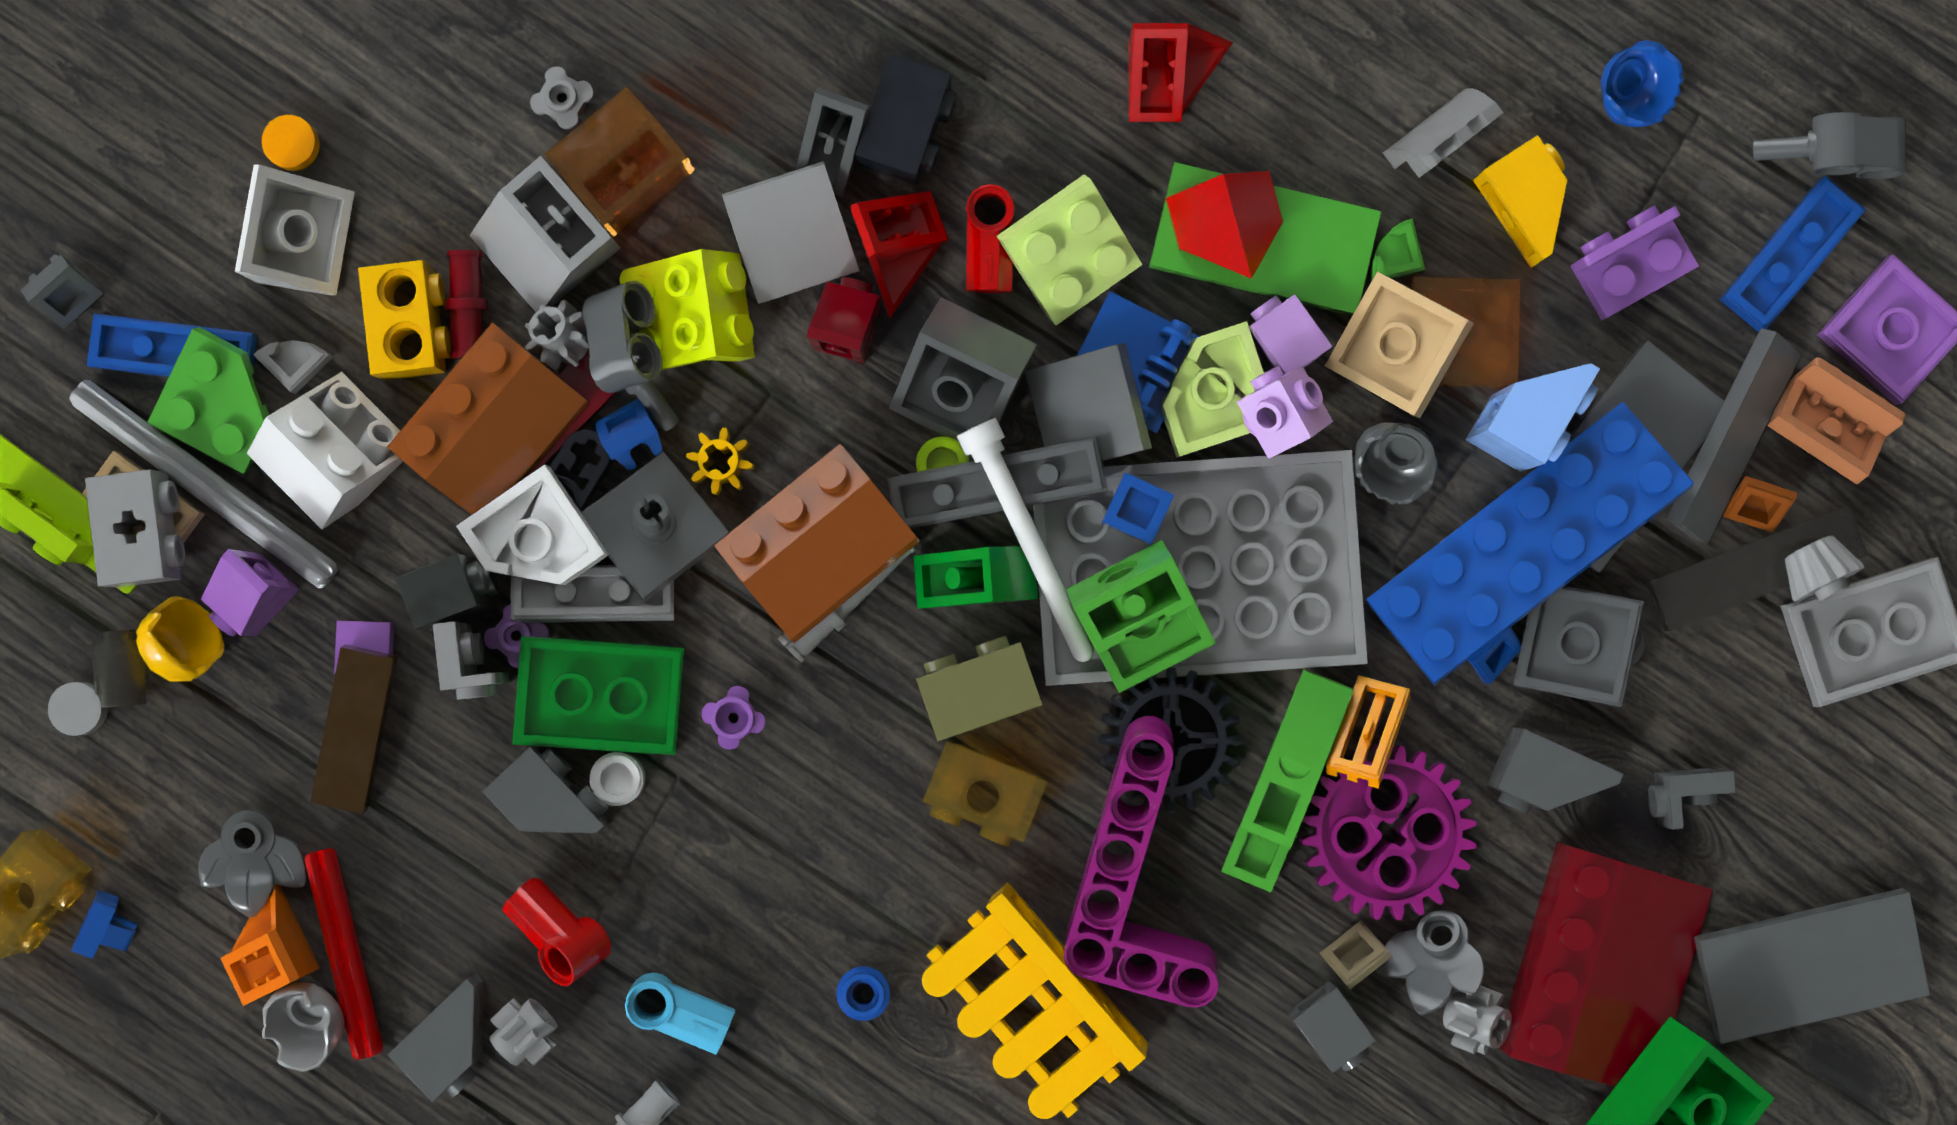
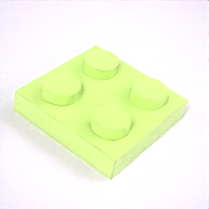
M1082 175L996 236L1046 316L1054 325H1058L1142 265L1094 183L1086 175Z

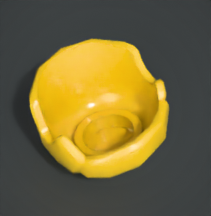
M180 596L170 597L151 610L141 621L136 631L138 635L136 643L139 653L149 669L169 682L192 681L206 673L223 655L225 648L221 629L209 618L210 613L194 600Z

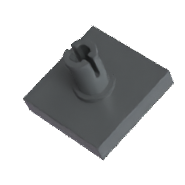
M664 451L581 512L608 552V557L644 602L715 550L714 545L730 533Z

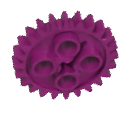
M1378 744L1373 745L1371 760L1367 761L1366 759L1365 765H1372L1379 746ZM1395 745L1382 780H1390L1395 788V798L1388 807L1379 809L1372 803L1371 790L1373 787L1368 786V780L1359 778L1358 783L1347 780V774L1339 772L1334 780L1320 776L1318 782L1325 792L1322 796L1312 795L1310 803L1317 807L1315 814H1305L1302 822L1313 826V833L1299 838V842L1303 845L1315 847L1316 852L1308 856L1304 862L1309 867L1323 866L1324 869L1315 879L1319 886L1328 885L1332 882L1336 883L1330 895L1332 900L1339 902L1348 894H1351L1349 910L1355 914H1358L1366 902H1368L1370 916L1376 920L1381 918L1385 906H1389V910L1396 920H1402L1405 904H1409L1415 913L1422 915L1424 914L1422 898L1427 896L1441 905L1443 898L1438 887L1445 884L1451 888L1458 889L1459 884L1450 873L1454 868L1469 870L1471 867L1465 860L1459 857L1461 850L1476 848V843L1462 838L1464 830L1476 826L1477 823L1475 820L1460 816V811L1467 808L1472 802L1466 797L1453 798L1452 793L1461 783L1459 779L1451 778L1443 782L1440 781L1445 769L1443 763L1436 762L1427 770L1424 769L1426 753L1422 751H1417L1409 762H1406L1405 747ZM1356 749L1351 751V758H1352V759H1353V756H1354V753H1355ZM1416 793L1419 797L1416 804L1408 809L1393 826V831L1398 835L1393 843L1385 839L1382 840L1372 853L1367 866L1363 870H1358L1356 867L1357 862L1361 857L1370 852L1382 837V833L1377 829L1381 821L1389 824L1395 822L1404 809L1410 795ZM1431 813L1436 819L1437 831L1430 840L1419 842L1414 836L1413 825L1420 815ZM1351 821L1357 822L1362 830L1360 844L1354 849L1342 850L1337 841V833L1340 827ZM1399 856L1404 864L1402 877L1397 882L1391 884L1384 883L1379 874L1382 862L1387 857Z

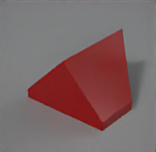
M1133 23L1128 42L1129 122H1182V114L1233 42L1188 23Z
M1270 171L1222 174L1166 198L1179 251H1186L1251 279L1283 223Z
M931 191L857 202L850 206L856 228L889 318L894 314L939 247L949 240Z

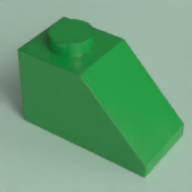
M1021 546L984 547L913 556L917 609L1038 599L1037 579Z

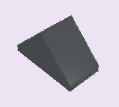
M818 87L814 93L796 170L824 161L834 194L843 197L857 163L855 153L870 112L869 106Z

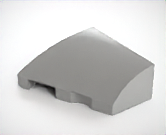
M1466 88L1390 146L1383 154L1394 169L1406 161L1420 178L1504 112L1495 101L1481 91Z

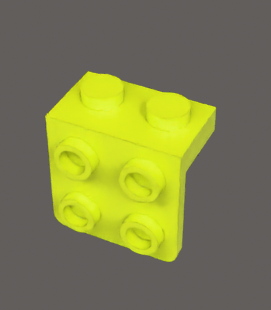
M699 249L622 271L619 279L620 285L629 281L640 282L649 290L655 305L654 321L649 327L641 329L639 332L649 335L656 342L662 357V370L705 360L739 362L755 358L753 346L754 329L749 318L745 290L746 274L742 267L740 253Z

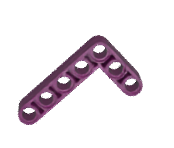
M1144 716L1137 718L1129 725L1123 738L1068 923L1064 959L1067 967L1073 974L1082 978L1178 1005L1198 1008L1211 1002L1218 992V963L1215 952L1208 945L1200 941L1125 921L1173 765L1174 737L1168 724L1157 717ZM1149 739L1160 743L1163 750L1154 756H1144L1138 753L1134 747L1140 741ZM1137 790L1144 793L1148 799L1141 805L1130 806L1124 803L1120 796L1126 791ZM1121 840L1129 843L1132 850L1123 855H1116L1109 852L1105 846L1111 841ZM1098 890H1109L1118 898L1110 903H1100L1095 901L1090 895ZM1083 939H1094L1102 947L1095 951H1085L1077 943ZM1143 953L1151 956L1154 961L1142 966L1132 963L1129 958L1132 955ZM1199 968L1206 975L1197 980H1190L1183 977L1181 973L1186 969Z

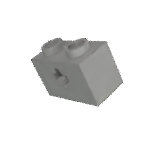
M148 469L85 478L98 586L119 588L181 579L180 566H183L185 563V548L181 536L175 534L173 513L178 511L179 498L174 482L169 481L168 473ZM141 520L145 521V530L138 532L137 536H133L132 526L140 525Z

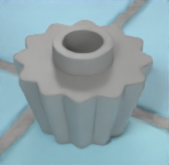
M1833 535L1819 539L1785 558L1791 595L1794 602L1812 595H1816L1819 602L1829 599L1850 588L1846 579L1865 568L1863 563Z

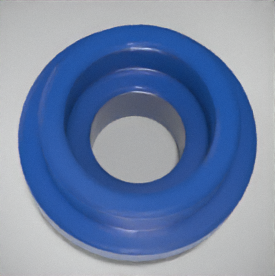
M869 966L854 967L847 971L838 983L836 992L837 1002L841 1010L850 1018L859 1021L872 1020L881 1015L886 1009L890 1000V986L886 977L879 970ZM860 983L869 984L874 991L873 998L867 1002L857 1000L853 993L855 986Z

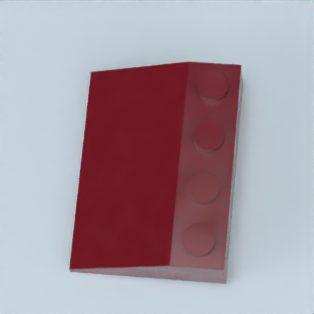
M1556 842L1507 1009L1512 1015L1511 1029L1507 1039L1499 1049L1509 1057L1563 1074L1616 1086L1667 1019L1671 1017L1675 1020L1696 949L1694 936L1700 935L1713 889Z

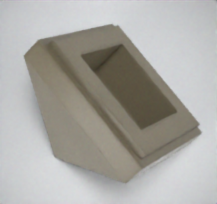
M1362 920L1320 952L1322 958L1349 989H1352L1392 957L1390 952Z

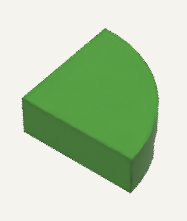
M1413 219L1399 223L1379 241L1370 262V282H1372L1377 272L1394 280L1422 273L1426 270Z

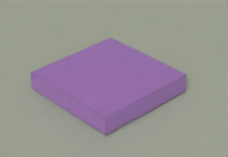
M1892 254L1887 256L1816 335L1894 405H1899L1910 396L1957 343V311Z

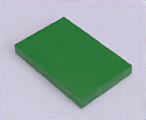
M521 636L512 744L675 755L684 648Z

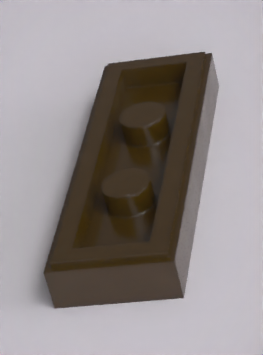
M346 644L340 647L310 803L364 814L368 810L398 656Z

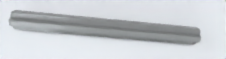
M91 380L82 381L72 391L69 398L76 409L158 470L168 473L170 479L314 586L322 589L334 578L338 569L333 560Z

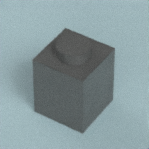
M1330 981L1286 1012L1332 1073L1340 1067L1345 1072L1359 1065L1370 1054L1367 1047L1376 1041L1338 988Z

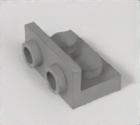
M447 622L433 624L440 690H456L457 700L498 695L497 685L510 683L509 672L478 674L477 665H483L485 661L484 645L481 633H473L471 623Z

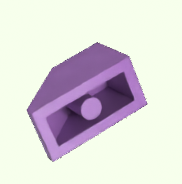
M228 549L220 558L201 600L213 610L209 615L212 622L228 635L234 637L238 633L240 636H257L299 591V588L261 553Z

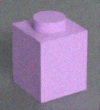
M1295 294L1283 303L1276 295L1251 313V316L1256 321L1249 327L1255 347L1271 369L1279 366L1282 373L1285 374L1300 365L1305 368L1332 348L1330 342Z

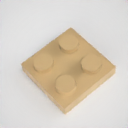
M1377 272L1326 362L1325 367L1413 416L1421 418L1474 323Z

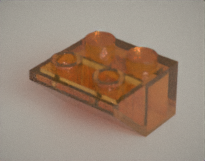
M627 87L544 154L612 237L694 171L688 157Z

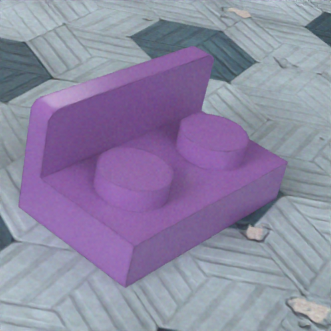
M1653 206L1627 221L1631 229L1628 233L1614 240L1608 231L1580 247L1585 257L1570 267L1601 321L1699 267L1673 221L1680 216L1676 206L1662 214L1659 213L1656 206Z

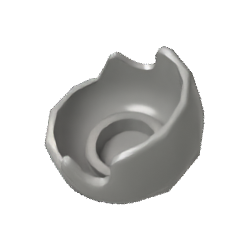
M293 982L285 985L272 994L262 1009L264 1025L262 1038L271 1039L276 1043L279 1049L277 1062L283 1067L301 1072L319 1068L337 1047L343 1036L345 1018L339 1004L324 988L319 987L315 983Z

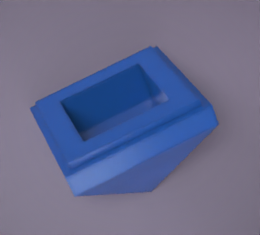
M1510 627L1469 658L1468 661L1481 680L1489 685L1521 651L1522 643Z

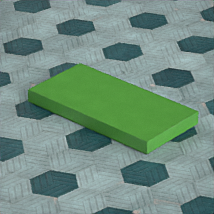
M1174 162L1149 268L1269 297L1277 295L1282 300H1287L1295 294L1303 305L1353 316L1361 301L1381 211L1274 186L1283 223L1251 279L1186 251H1179L1166 198L1222 175V173Z

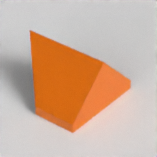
M274 884L273 891L263 909L256 916L249 917L230 953L220 958L243 1006L320 969L281 885Z

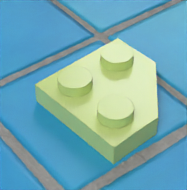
M1247 321L1192 340L1160 405L1176 457L1250 433L1244 423L1243 412L1237 401L1254 391L1250 381L1264 372Z

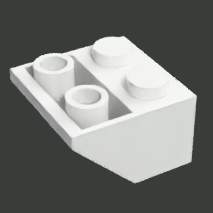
M340 372L267 416L247 452L251 459L321 529H324L357 507L403 462L387 447L400 430L343 372Z

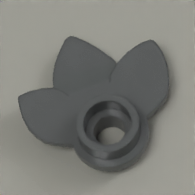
M244 809L232 814L222 827L221 838L207 846L199 860L198 873L201 886L212 888L225 884L226 895L231 904L239 912L251 918L256 916L266 905L273 891L274 884L298 888L305 886L307 882V868L303 853L298 844L287 837L278 835L270 817L255 809ZM242 828H249L254 832L255 843L253 846H246L240 841L239 833Z
M1446 910L1428 913L1421 919L1415 930L1394 934L1385 945V948L1392 957L1376 969L1378 975L1383 977L1407 978L1406 986L1409 999L1419 1015H1425L1441 1008L1451 997L1454 988L1463 993L1477 994L1485 971L1481 955L1469 944L1470 934L1467 925L1459 915ZM1443 932L1452 934V938L1447 944L1443 946L1435 945V939L1439 934Z

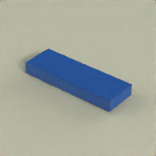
M1827 176L1818 179L1719 300L1756 331L1759 332L1761 328L1767 330L1866 209Z
M94 313L87 366L96 369L169 377L191 330L200 326ZM201 327L248 352L251 364L254 366L255 356L253 354L256 352L258 335L249 332Z

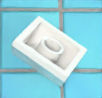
M254 165L235 272L259 284L326 295H337L355 192L263 165Z

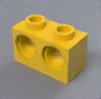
M423 260L358 268L370 375L381 380H392L446 373L445 359L450 358L451 342L447 326L441 327L439 306L444 305V299H446L442 275L440 273L435 274L434 268ZM413 281L416 286V294L412 302L406 306H396L394 301L396 288L403 282ZM418 333L422 339L420 353L412 359L404 360L400 353V345L403 339L410 334Z

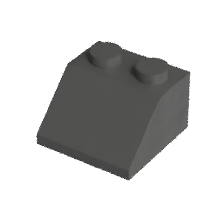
M941 297L917 337L889 409L958 442L957 435L996 417L1000 424L1037 344Z

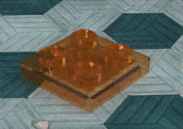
M1414 276L1410 279L1411 290L1474 323L1439 386L1506 388L1518 382L1520 279Z

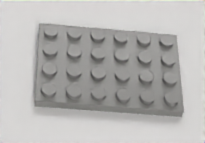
M1352 450L1275 455L1269 459L1267 456L1105 466L1108 490L1033 505L1035 527L1064 588L1067 589L1150 546L1101 523L1125 472L1174 495L1152 544L1160 540L1164 542L1216 644L1171 666L1176 668L1177 677L1187 676L1190 670L1196 671L1197 675L1368 664ZM1038 583L1045 686L1112 681L1091 641L1093 656L1090 660L1079 662L1073 657ZM1167 669L1157 673V678H1166Z

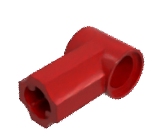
M993 184L982 185L972 192L966 206V292L1012 293L1013 262L996 236L1014 224L1013 199L1008 191L1001 186ZM987 198L999 200L1006 209V214L1002 221L994 225L983 224L975 215L979 202Z
M533 877L521 885L507 899L502 908V911L539 949L538 957L541 967L546 975L556 984L569 986L610 955L611 942L604 928L592 918L580 917L578 919L540 878L535 879Z

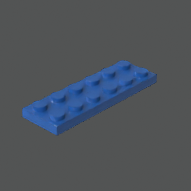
M1621 402L1569 442L1555 462L1548 459L1545 464L1538 466L1369 596L1366 602L1435 686L1492 640L1516 624L1693 487L1694 482L1625 403Z

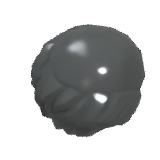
M1379 423L1366 429L1356 443L1354 455L1355 474L1357 478H1360L1359 483L1365 486L1367 492L1375 493L1377 499H1384L1391 505L1413 502L1433 486L1438 476V461L1435 457L1431 440L1423 430L1410 423Z

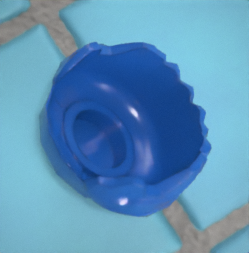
M1650 40L1638 41L1632 47L1615 53L1605 65L1600 81L1604 109L1611 120L1616 124L1626 127H1645L1662 122L1663 115L1669 114L1670 109L1675 107V98L1681 93L1680 85L1684 80L1681 62L1665 46Z

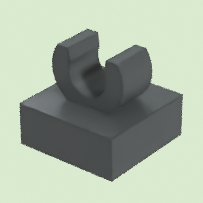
M53 255L50 258L51 264L38 275L33 273L29 276V283L21 289V292L31 305L64 329L104 293L93 279L64 256Z

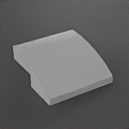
M824 161L722 194L758 304L859 271Z

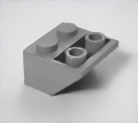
M542 156L538 157L498 192L469 235L535 312L540 310V305L542 304L546 307H553L621 248Z

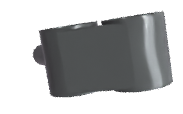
M1835 112L1818 115L1812 119V130H1809L1808 136L1753 140L1754 161L1809 157V161L1813 162V173L1819 175L1856 173V177L1861 179L1900 177L1907 173L1906 119L1900 117H1867L1854 112Z
M629 281L589 296L583 304V319L586 325L590 353L589 368L596 385L607 393H615L625 389L628 394H635L662 431L672 429L680 419L653 383V380L660 375L662 370L660 350L656 342L649 335L639 332V330L649 327L655 318V305L649 290L640 282Z

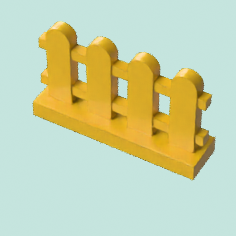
M1007 882L991 896L986 908L990 912L988 916L985 917L978 909L967 920L973 927L947 951H944L937 944L927 953L926 956L932 963L927 967L922 976V985L924 990L934 997L945 996L955 988L965 999L967 1004L961 1009L957 1018L958 1028L964 1035L976 1038L991 1029L1003 1044L998 1047L993 1057V1067L997 1074L1004 1078H1014L1026 1070L1038 1084L1030 1093L1028 1106L1034 1116L1040 1119H1049L1062 1111L1069 1118L1079 1109V1105L1074 1100L1102 1076L1109 1084L1120 1075V1070L1115 1066L1118 1062H1121L1130 1072L1146 1058L1149 1043L1095 981L1073 974L1066 965L1064 959L1065 947ZM1014 939L1026 954L1020 957L1008 942ZM996 953L1008 969L980 992L967 977ZM1048 979L1061 993L1059 997L1056 998L1044 985ZM1029 995H1032L1044 1009L1015 1033L1003 1017ZM1084 1020L1097 1034L1094 1038H1091L1079 1025ZM1067 1035L1079 1050L1050 1073L1039 1058Z

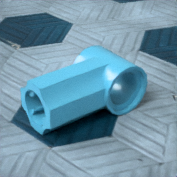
M654 972L644 974L635 980L625 1002L626 1015L631 1023L638 1028L645 1030L655 1029L717 1055L735 1013L734 1008L673 984L663 974ZM644 989H656L664 996L666 1006L660 1012L647 1013L638 1005L637 994Z

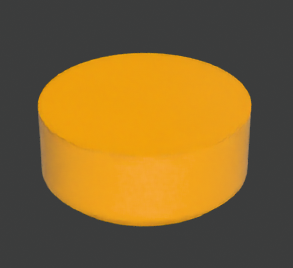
M295 115L278 116L268 123L262 134V148L265 155L271 162L284 170H302L312 164L318 155L320 148L318 134L301 117Z

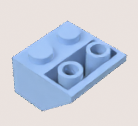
M1589 363L1516 382L1492 394L1468 434L1466 441L1519 472L1543 465L1548 459L1555 462L1571 437V434L1565 431L1574 413L1582 415L1597 393L1598 387L1592 384L1600 368Z

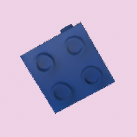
M1110 291L1077 356L1116 344L1126 343L1147 430L1157 434L1164 420L1160 405L1192 340L1200 336L1192 333V328L1176 319L1170 322Z

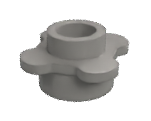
M551 67L545 73L546 82L541 91L531 97V108L537 115H549L553 120L557 121L562 129H572L578 125L579 117L583 114L586 103L593 99V88L587 81L577 82L568 77L562 67ZM561 93L567 96L566 101L563 103L557 101V97Z

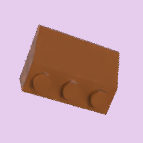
M492 322L387 447L424 480L473 515L526 478L590 402L528 352L519 342Z
M840 443L715 544L714 547L787 637L795 643L920 541Z

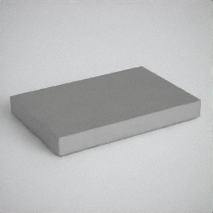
M1938 557L1925 559L1850 583V588L1819 602L1816 595H1812L1800 601L1780 605L1813 707H1822L1957 664V613Z

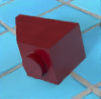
M847 277L841 278L840 285L826 282L806 336L813 350L865 364L881 305L879 295L871 293V284Z

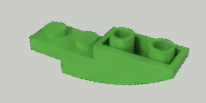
M1303 668L1221 872L1272 892L1327 761L1353 694V688Z

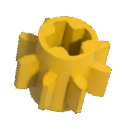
M724 427L720 431L719 439L710 440L703 433L698 434L699 440L703 444L699 453L691 452L686 454V458L698 463L700 468L692 476V481L700 483L707 477L712 480L711 491L714 495L720 494L722 483L730 482L732 486L741 490L743 488L742 483L737 477L742 470L750 471L755 468L752 463L743 460L741 453L747 450L750 445L748 441L741 440L733 446L729 443V430ZM717 449L724 454L731 451L733 453L727 460L731 469L725 474L717 469L712 471L708 469L714 463L711 453Z

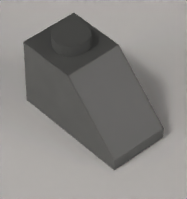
M1513 727L1487 786L1501 792L1498 802L1528 815L1531 806L1549 811L1618 785L1624 774L1531 731Z
M478 972L467 978L388 1054L391 1060L431 1102L435 1101L445 1091L454 1098L477 1076L470 1067L483 1056L485 979Z

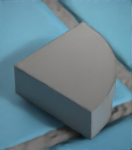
M298 340L270 343L253 354L294 394L305 386L333 358L324 349L312 343Z

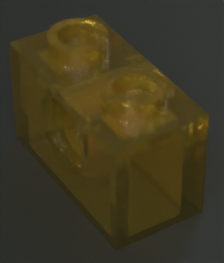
M947 739L923 802L932 805L929 815L955 826H959L962 818L982 826L979 833L980 836L1009 847L1012 838L1024 842L1048 781L1045 778ZM980 780L993 783L999 792L996 804L987 810L974 808L967 799L969 787Z
M43 828L21 832L0 858L1 958L21 952L28 954L38 947L50 932V928L46 925L58 909L65 911L79 898L85 889V886L80 882L92 869ZM23 883L29 885L34 892L35 899L31 909L26 908L19 898V890Z

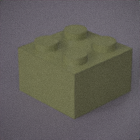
M1003 636L975 646L978 657L958 664L955 654L923 664L927 675L916 678L937 741L1042 706L1021 642L1010 646L1007 637Z

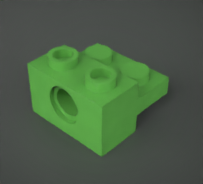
M1162 540L1065 589L1073 609L1119 693L1216 644L1175 561Z

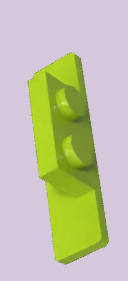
M0 434V526L14 534H18L20 530L36 541L32 547L33 550L56 565L61 566L63 562L85 564L96 572L87 498ZM139 585L119 587L118 589L123 593L132 594Z

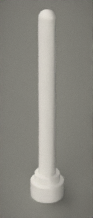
M996 417L957 435L965 455L971 454L975 463L981 461L1073 657L1079 662L1090 660L1093 656V647L1073 609L1062 581L1000 453L1004 450L1001 439L1005 438Z

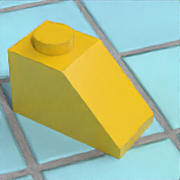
M1538 135L1484 169L1473 180L1531 268L1553 253L1567 184V178L1562 172L1565 166L1561 156L1552 145L1548 143L1544 145Z

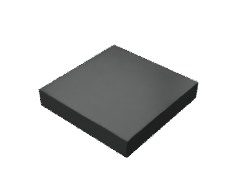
M1126 343L1116 344L1025 371L1044 447L1098 436L1103 461L1152 448Z
M1568 586L1562 587L1528 614L1513 685L1623 708L1645 602Z

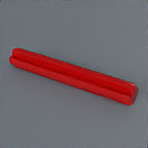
M333 848L314 851L307 854L304 860L340 1008L345 1018V1029L351 1054L355 1060L370 1058L381 1053L384 1046L337 853Z

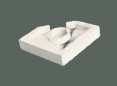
M547 465L537 469L456 526L485 571L567 585L609 555L551 467Z

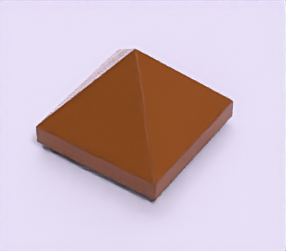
M1745 476L1729 500L1722 517L1773 533L1796 500L1797 492Z

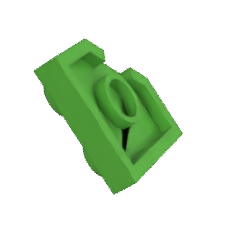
M201 327L192 329L147 423L243 474L250 471L254 461L247 452L265 418L269 416L266 404L262 405L252 377V374L255 372L248 352Z

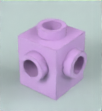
M1302 365L1285 374L1282 373L1279 366H1276L1250 381L1254 391L1237 401L1243 412V420L1247 429L1257 437L1268 459L1312 438L1333 422L1323 404V396L1318 384L1308 377Z

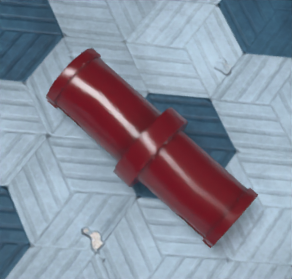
M479 250L447 251L449 261V298L444 299V310L450 311V359H462L483 334L482 311L488 310V299L482 298V251Z

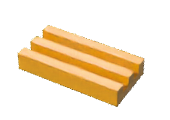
M1358 675L1353 688V694L1326 763V774L1337 777L1338 772L1347 774V780L1358 783L1359 778L1368 780V786L1379 789L1410 700V689ZM1367 691L1376 693L1352 761L1344 759ZM1387 698H1395L1371 766L1365 765L1364 763Z

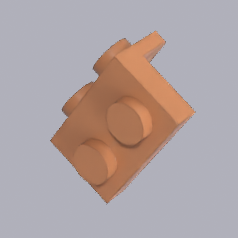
M1815 358L1788 381L1767 426L1855 484H1858L1869 476L1886 437L1903 424L1906 414L1883 397L1875 394L1843 373L1837 367L1832 366L1822 358Z

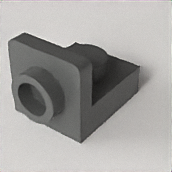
M1714 767L1654 772L1655 785L1649 786L1648 804L1651 815L1657 817L1658 825L1669 829H1683L1682 797L1684 796V804L1686 805L1718 803L1717 794L1736 793L1734 771Z

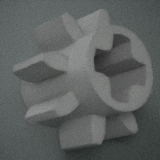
M562 300L558 308L540 305V310L532 316L529 323L525 324V328L528 329L532 339L525 346L526 350L537 359H541V362L553 371L558 369L561 362L573 364L575 367L578 366L579 360L588 351L589 345L583 313L577 312V309L566 300Z
M1480 986L1477 994H1467L1460 991L1454 993L1449 999L1443 1015L1445 1028L1455 1032L1451 1045L1475 1054L1477 1051L1484 1055L1487 1054L1489 1047L1499 1048L1507 1039L1512 1025L1510 1011L1499 1007L1504 995L1484 986Z
M513 998L490 1019L498 1028L489 1037L492 1045L503 1058L515 1066H518L525 1058L535 1066L557 1045L549 1036L558 1028L556 1021L539 1002L532 998H529L522 1006Z

